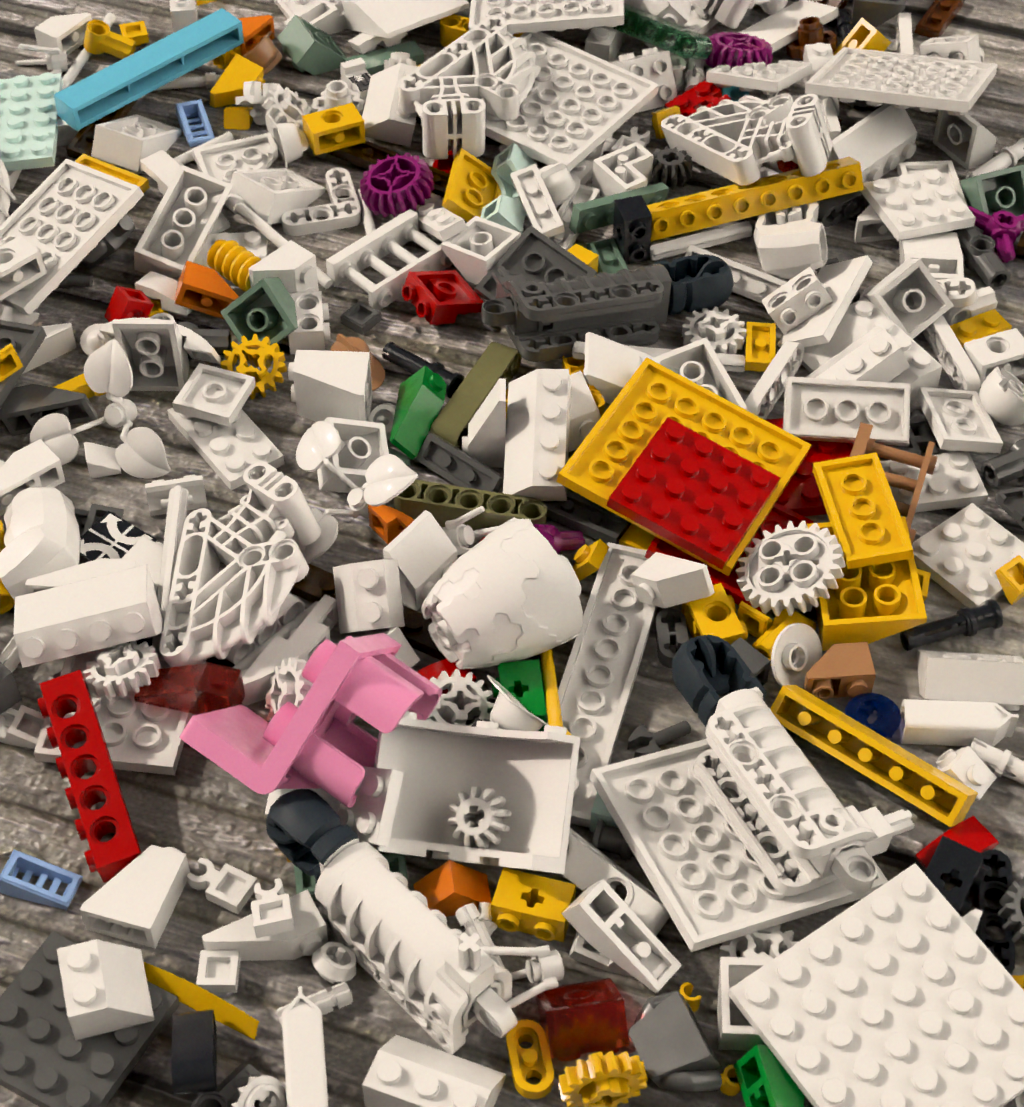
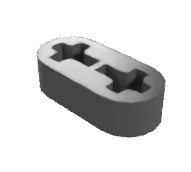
M671 608L664 609L658 613L655 625L658 659L667 668H672V660L676 655L672 654L671 650H669L670 645H675L677 653L680 646L689 640L684 614ZM667 623L673 624V627H675L674 632H669Z

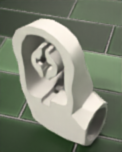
M817 202L757 216L754 240L762 270L779 279H790L809 266L812 270L825 266L828 259L827 239L823 224L817 223L819 210Z
M30 487L19 492L7 507L4 515L6 525L4 544L6 547L0 552V579L14 600L17 596L28 594L25 586L27 579L79 565L81 548L80 531L75 517V508L73 502L54 487Z

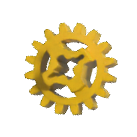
M254 334L250 341L245 336H241L242 343L239 345L232 341L231 346L233 350L232 352L224 350L223 354L226 360L220 361L221 368L233 372L234 368H236L237 373L255 377L256 387L250 394V399H254L256 393L259 392L265 398L267 389L276 392L275 382L283 383L284 378L281 373L287 372L286 364L283 363L286 361L284 352H279V344L276 342L270 345L271 342L267 336L262 341H259L257 334ZM237 360H239V365L235 367ZM273 361V368L269 373L268 368L272 366L271 362Z
M609 1051L606 1055H603L602 1052L590 1054L587 1061L579 1059L576 1061L577 1066L566 1067V1074L559 1075L558 1077L562 1102H566L567 1107H617L619 1103H628V1098L639 1097L641 1095L640 1090L647 1088L646 1081H648L644 1062L640 1061L638 1055L629 1057L628 1052H623L614 1056L613 1051Z

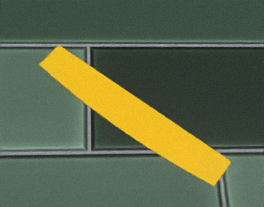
M144 962L147 981L177 996L179 1002L196 1011L213 1009L216 1021L255 1040L259 1025L258 1020L209 991L168 971Z

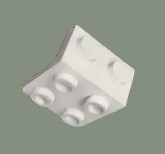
M657 47L643 49L642 55L634 56V52L618 55L619 60L610 62L659 84L658 94L636 113L663 107L664 104L677 96L670 51H658Z

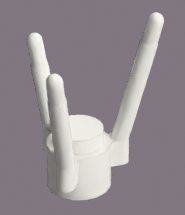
M19 44L20 49L48 53L49 55H45L46 59L17 60L15 65H47V70H52L51 73H61V75L62 72L68 71L66 51H59V48Z
M483 506L471 510L456 519L445 522V527L442 529L456 547L457 555H463L472 549L468 547L473 544L474 538L486 536L498 528V526L473 531L469 525L463 524L485 511Z
M549 945L540 947L481 946V949L487 955L532 956L530 960L526 961L525 969L510 973L512 981L528 977L531 983L537 982L538 985L507 1001L506 1003L510 1008H514L546 990L558 988V981L564 978L562 958L557 950L550 951Z

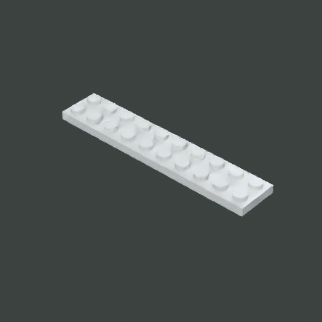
M610 542L607 543L609 549L598 570L583 615V627L579 633L580 635L575 638L558 689L563 727L567 728L572 736L581 737L570 823L590 828L591 811L597 795V791L590 780L592 769L610 764L658 607L639 601L631 574L648 560L644 557L647 550Z

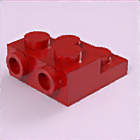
M456 270L408 272L405 284L402 287L403 299L411 301L416 307L417 315L420 318H425L430 325L454 323L457 314L480 313L484 303Z

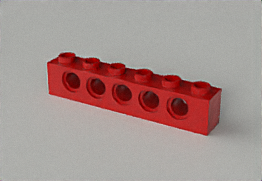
M80 669L39 683L43 697L38 698L37 701L43 718L50 717L52 726L46 728L52 748L59 747L61 757L55 758L62 779L68 777L71 787L65 789L71 809L78 808L80 818L74 820L81 841L87 839L90 850L84 852L91 873L98 871L103 883L116 876L142 852L88 686ZM70 712H76L73 716L69 718H63L66 714ZM78 742H85L79 748H72ZM92 771L95 772L90 778L81 779L84 774ZM105 802L104 806L100 809L91 810L92 806L96 803ZM115 833L111 840L106 842L100 841L106 834Z

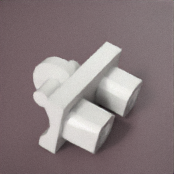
M243 82L244 96L236 97V105L254 106L250 111L254 122L257 125H266L265 113L268 110L262 107L264 103L262 98L272 86L276 88L280 84L262 83L263 96H261V82Z
M187 475L180 479L167 481L164 479L154 480L151 483L145 484L150 516L167 514L169 491L174 489L175 486H181V488L188 490L187 510L208 507L202 475Z

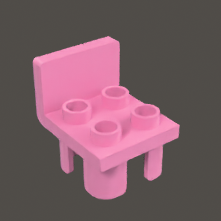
M385 633L355 638L348 636L340 640L338 645L326 639L312 653L303 669L302 676L313 683L299 708L291 702H287L276 712L270 722H267L244 705L194 715L181 733L180 739L258 794H268L276 789L321 788L345 806L351 808L356 802L357 796L355 792L364 779L365 769L363 767H374L378 741L377 738L354 723L356 717L359 716L382 733H390L396 728L407 711L417 713L416 719L427 720L442 695V689L398 660L395 655L400 649L401 644Z

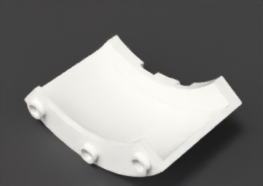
M410 711L404 714L392 732L382 733L379 731L374 768L393 769L404 772L388 847L372 845L377 851L426 857L427 850H430L434 859L564 874L581 737L566 735L567 728L545 725L544 731H517L498 729L499 723L477 721L476 727L418 720L416 719L417 713ZM472 786H479L482 792L486 787L493 788L495 790V797L503 796L506 799L501 809L510 810L512 813L509 818H504L502 824H507L510 830L508 832L498 831L501 842L493 844L489 841L488 849H480L477 844L473 848L464 847V838L457 840L452 836L458 826H451L447 823L448 819L456 817V812L451 811L449 805H460L458 793L462 791L469 795ZM481 812L480 816L475 817V823L478 824L479 820L484 819V812Z

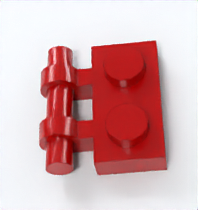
M705 80L685 93L676 96L673 100L664 104L665 109L679 106L681 115L688 117L696 113V110L701 106L710 108L718 105L723 99H731L727 94L722 96L721 90L716 85Z

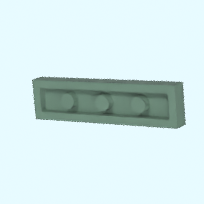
M662 182L574 204L569 229L574 234L613 225L614 200L642 195L646 205L667 200L669 187Z

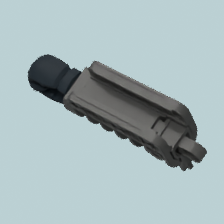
M707 254L677 258L672 263L666 260L657 261L653 265L639 267L638 270L629 271L621 269L617 273L611 274L600 272L596 276L590 277L579 275L575 279L569 280L558 278L554 282L548 283L543 281L535 282V280L526 281L522 274L511 275L510 271L506 270L504 266H498V271L492 273L497 283L496 299L487 300L482 304L481 320L488 326H505L509 337L520 355L530 362L561 359L563 356L564 358L573 357L572 348L574 342H585V334L588 332L622 345H651L658 341L660 331L658 324L667 323V315L680 314L683 309L687 312H701L704 308L712 310L714 307H720L728 300L734 286L733 274L724 260Z

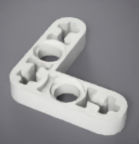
M333 168L327 171L326 188L331 204L293 209L285 212L282 215L284 233L289 236H301L350 228L360 224L361 206L348 170ZM340 196H349L348 198H345V199L337 198V197H340ZM319 217H327V218H328V219H325V220H316V218H319Z

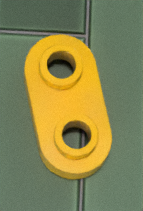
M519 1020L517 1025L506 1034V1049L514 1086L517 1092L527 1099H541L550 1093L554 1084V1069L546 1034L542 1026L537 1022ZM522 1042H530L532 1046L530 1048L525 1049L520 1047L519 1044ZM531 1077H536L541 1082L532 1085L527 1080Z

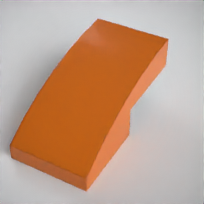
M383 504L377 507L368 505L369 526L387 544L393 541L414 521L413 518L387 505Z

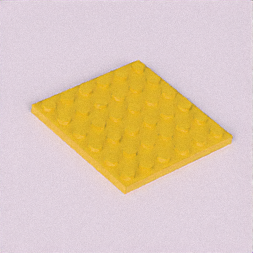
M646 357L558 473L556 482L729 576L738 559L743 555L744 549L748 547L806 457L811 444ZM667 417L780 477L774 492L723 570L606 506L610 495Z

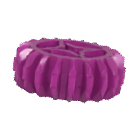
M730 31L729 33L720 32L709 36L704 46L703 54L705 63L712 69L719 65H730L731 70V68L736 66H744V63L765 62V67H767L772 62L773 48L770 43L757 36Z
M399 152L393 157L387 155L386 159H377L376 165H369V171L363 172V178L359 180L360 194L366 207L373 211L375 215L382 214L386 218L392 214L396 218L398 214L404 213L409 209L416 211L417 205L423 206L425 205V199L431 198V191L434 190L433 174L425 159H420L418 155L411 156L409 152L403 156Z

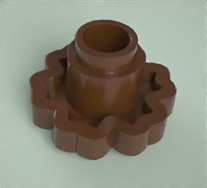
M806 17L799 21V26L797 27L798 39L786 45V53L790 58H800L803 60L805 44H831L832 52H835L837 35L832 31L823 32V24L820 23L818 17Z

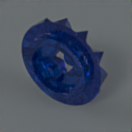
M859 694L848 702L845 709L846 715L883 737L892 738L895 731L900 727L901 713L899 708L891 699L881 694ZM874 710L877 711V720L869 724L868 718L873 714Z

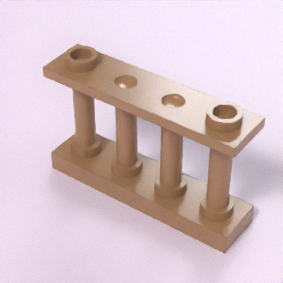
M861 422L850 457L877 452L878 457L921 468L918 480L884 471L889 486L913 492L910 505L895 501L900 516L906 517L912 545L917 530L911 529V524L926 473L933 475L938 458L932 455L935 442L929 441L925 456L875 443L876 439L870 438L873 425Z

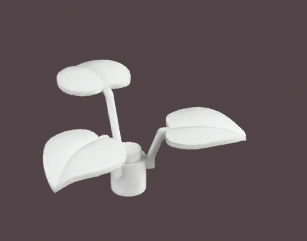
M116 339L109 340L102 347L94 351L84 365V377L88 386L96 393L106 392V398L114 402L106 407L104 417L71 429L70 421L64 414L51 413L45 415L32 428L29 443L31 444L41 439L60 459L61 465H64L75 459L79 451V443L74 434L107 422L112 427L124 426L120 435L124 443L118 446L115 452L119 466L129 475L138 478L152 479L164 476L171 472V468L167 461L165 447L158 434L148 427H136L129 431V428L133 426L132 421L137 417V407L131 400L123 399L122 397L126 396L132 388V368L120 343Z
M324 421L312 424L311 428H308L297 446L296 461L300 468L308 472L316 471L324 463L331 472L352 489L347 497L351 509L328 508L324 513L317 508L311 509L321 528V535L312 544L298 545L306 562L309 564L324 554L337 538L338 522L331 515L351 516L356 519L360 514L369 520L368 505L377 507L386 504L402 493L419 477L400 458L392 454H385L377 458L367 469L365 476L367 483L363 484L362 487L356 486L329 461V458L339 451L341 439L337 429Z

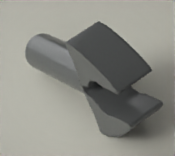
M682 721L652 733L646 730L644 724H641L629 737L628 750L640 744L647 746L635 750L634 758L661 751V745L690 734L691 726L687 721Z

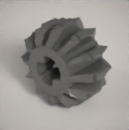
M665 146L664 150H655V153L652 154L653 185L663 182L667 187L674 190L676 186L684 187L686 182H690L693 163L692 157L688 156L685 150L678 151L677 147L669 149L667 146Z

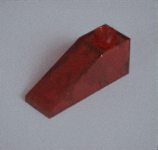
M202 663L157 669L158 677L150 678L151 684L139 687L140 692H137L134 696L136 702L198 715L241 705L245 698V690L240 669L212 663Z

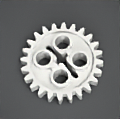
M789 521L787 528L783 530L777 524L775 525V532L772 534L764 530L763 535L765 538L762 540L753 538L752 541L755 547H746L744 552L747 557L738 559L741 567L736 569L739 577L737 583L745 600L750 601L753 608L760 606L764 614L772 608L775 616H779L783 609H786L788 615L792 616L794 608L797 607L805 613L806 604L808 603L818 607L817 598L820 596L826 599L830 598L827 591L828 588L838 589L839 586L836 579L844 577L841 568L846 567L843 558L844 552L837 537L831 535L827 527L820 530L818 523H814L808 529L805 521H802L798 527H794L792 521Z

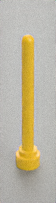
M550 649L539 654L548 725L563 727L553 651Z

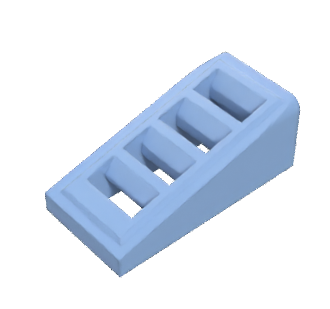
M202 99L176 104V116L189 147L202 145L215 138Z
M14 849L0 874V893L67 910L83 880V876ZM19 872L25 873L22 880L16 878ZM32 876L39 877L35 885L29 883ZM47 879L53 880L49 890L42 888ZM66 883L68 886L63 895L56 894L59 885Z

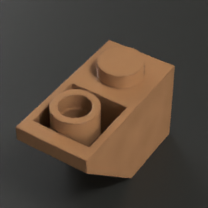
M868 642L833 644L806 673L803 689L821 700L838 697L858 698L871 695L876 673Z

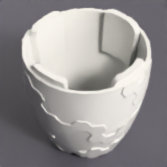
M514 517L498 526L496 530L489 533L472 549L461 555L448 568L424 600L422 613L425 620L431 617L433 623L428 626V631L439 651L449 662H456V666L460 670L485 668L541 654L579 636L583 627V610L579 598L582 587L569 560L565 556L556 553L548 540L533 526L531 520Z

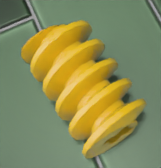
M220 239L215 241L208 251L207 265L219 275L231 281L235 286H238L242 291L246 292L251 288L248 268L259 262L261 258L254 256L251 251H247L245 247L239 245L234 240L226 241Z

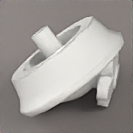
M103 324L88 326L80 337L81 348L88 356L108 342L99 331Z
M383 403L376 406L368 417V422L385 424L387 440H390L396 409V405L391 403Z
M328 942L321 948L316 949L312 954V963L315 970L324 980L331 984L350 981L356 975V957L343 944Z

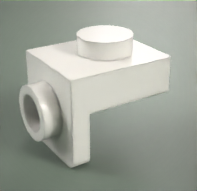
M969 746L956 751L949 749L936 761L937 769L978 792L974 802L981 799L997 778Z

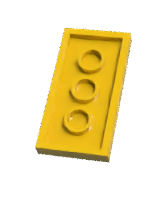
M877 452L813 463V474L834 535L837 537L844 552L843 558L846 563V570L912 559L913 548Z

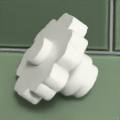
M334 80L327 84L326 89L321 92V97L313 99L312 113L353 103L362 116L365 101L360 99L359 93L350 90L344 81Z

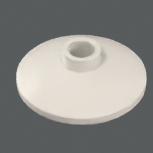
M793 623L785 627L777 636L771 654V667L774 678L781 687L783 685H797L803 689L806 673L822 657L821 642L812 627L803 623Z

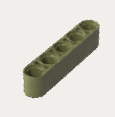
M494 341L491 342L438 414L429 432L438 435L462 450V436H468V423L499 379H506L507 387L517 373L522 360L519 351Z
M415 480L402 493L393 498L395 509L405 513L414 520L427 510L441 527H445L446 521L456 519L480 506H483L485 511L463 523L466 526L469 525L473 531L500 526L514 517L517 519H529L532 524L547 523V507L545 503L529 497Z

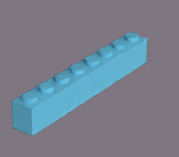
M221 8L54 94L58 117L76 131L243 44L242 21Z

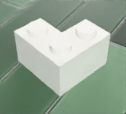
M634 142L593 160L592 187L600 189V194L606 197L648 186V183L652 182L653 155L640 143Z

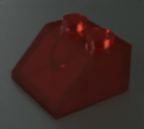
M611 978L561 985L558 988L546 990L535 996L541 1026L546 1034L551 1059L557 1058L559 1061H572L580 1058V1054L602 1052L603 1055H606L609 1051L617 1053L619 1048L630 1046L624 999Z

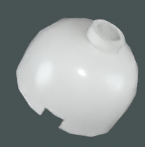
M996 367L981 385L979 392L980 403L988 412L994 425L997 422L1011 427L1024 424V384L1003 368L1000 371L999 367Z

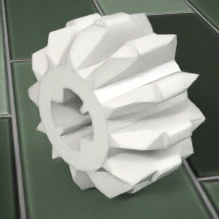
M472 786L469 795L466 792H459L458 799L461 804L449 805V809L456 812V817L447 820L448 825L458 826L452 835L454 839L460 840L464 838V847L473 848L477 844L480 849H488L489 841L493 844H499L501 837L498 831L508 832L510 830L507 824H502L503 819L509 818L512 815L510 810L501 809L506 802L505 797H495V790L490 787H486L482 792L479 786ZM484 812V819L479 820L478 824L475 823V817L480 816V813Z

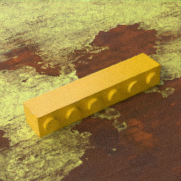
M783 685L770 708L783 727L949 827H954L964 820L978 795V792L797 685Z

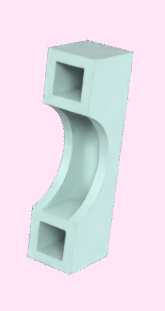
M515 143L511 144L494 158L491 174L498 183L502 194L482 208L481 218L522 234L526 212L514 187L510 173L537 163L527 156Z

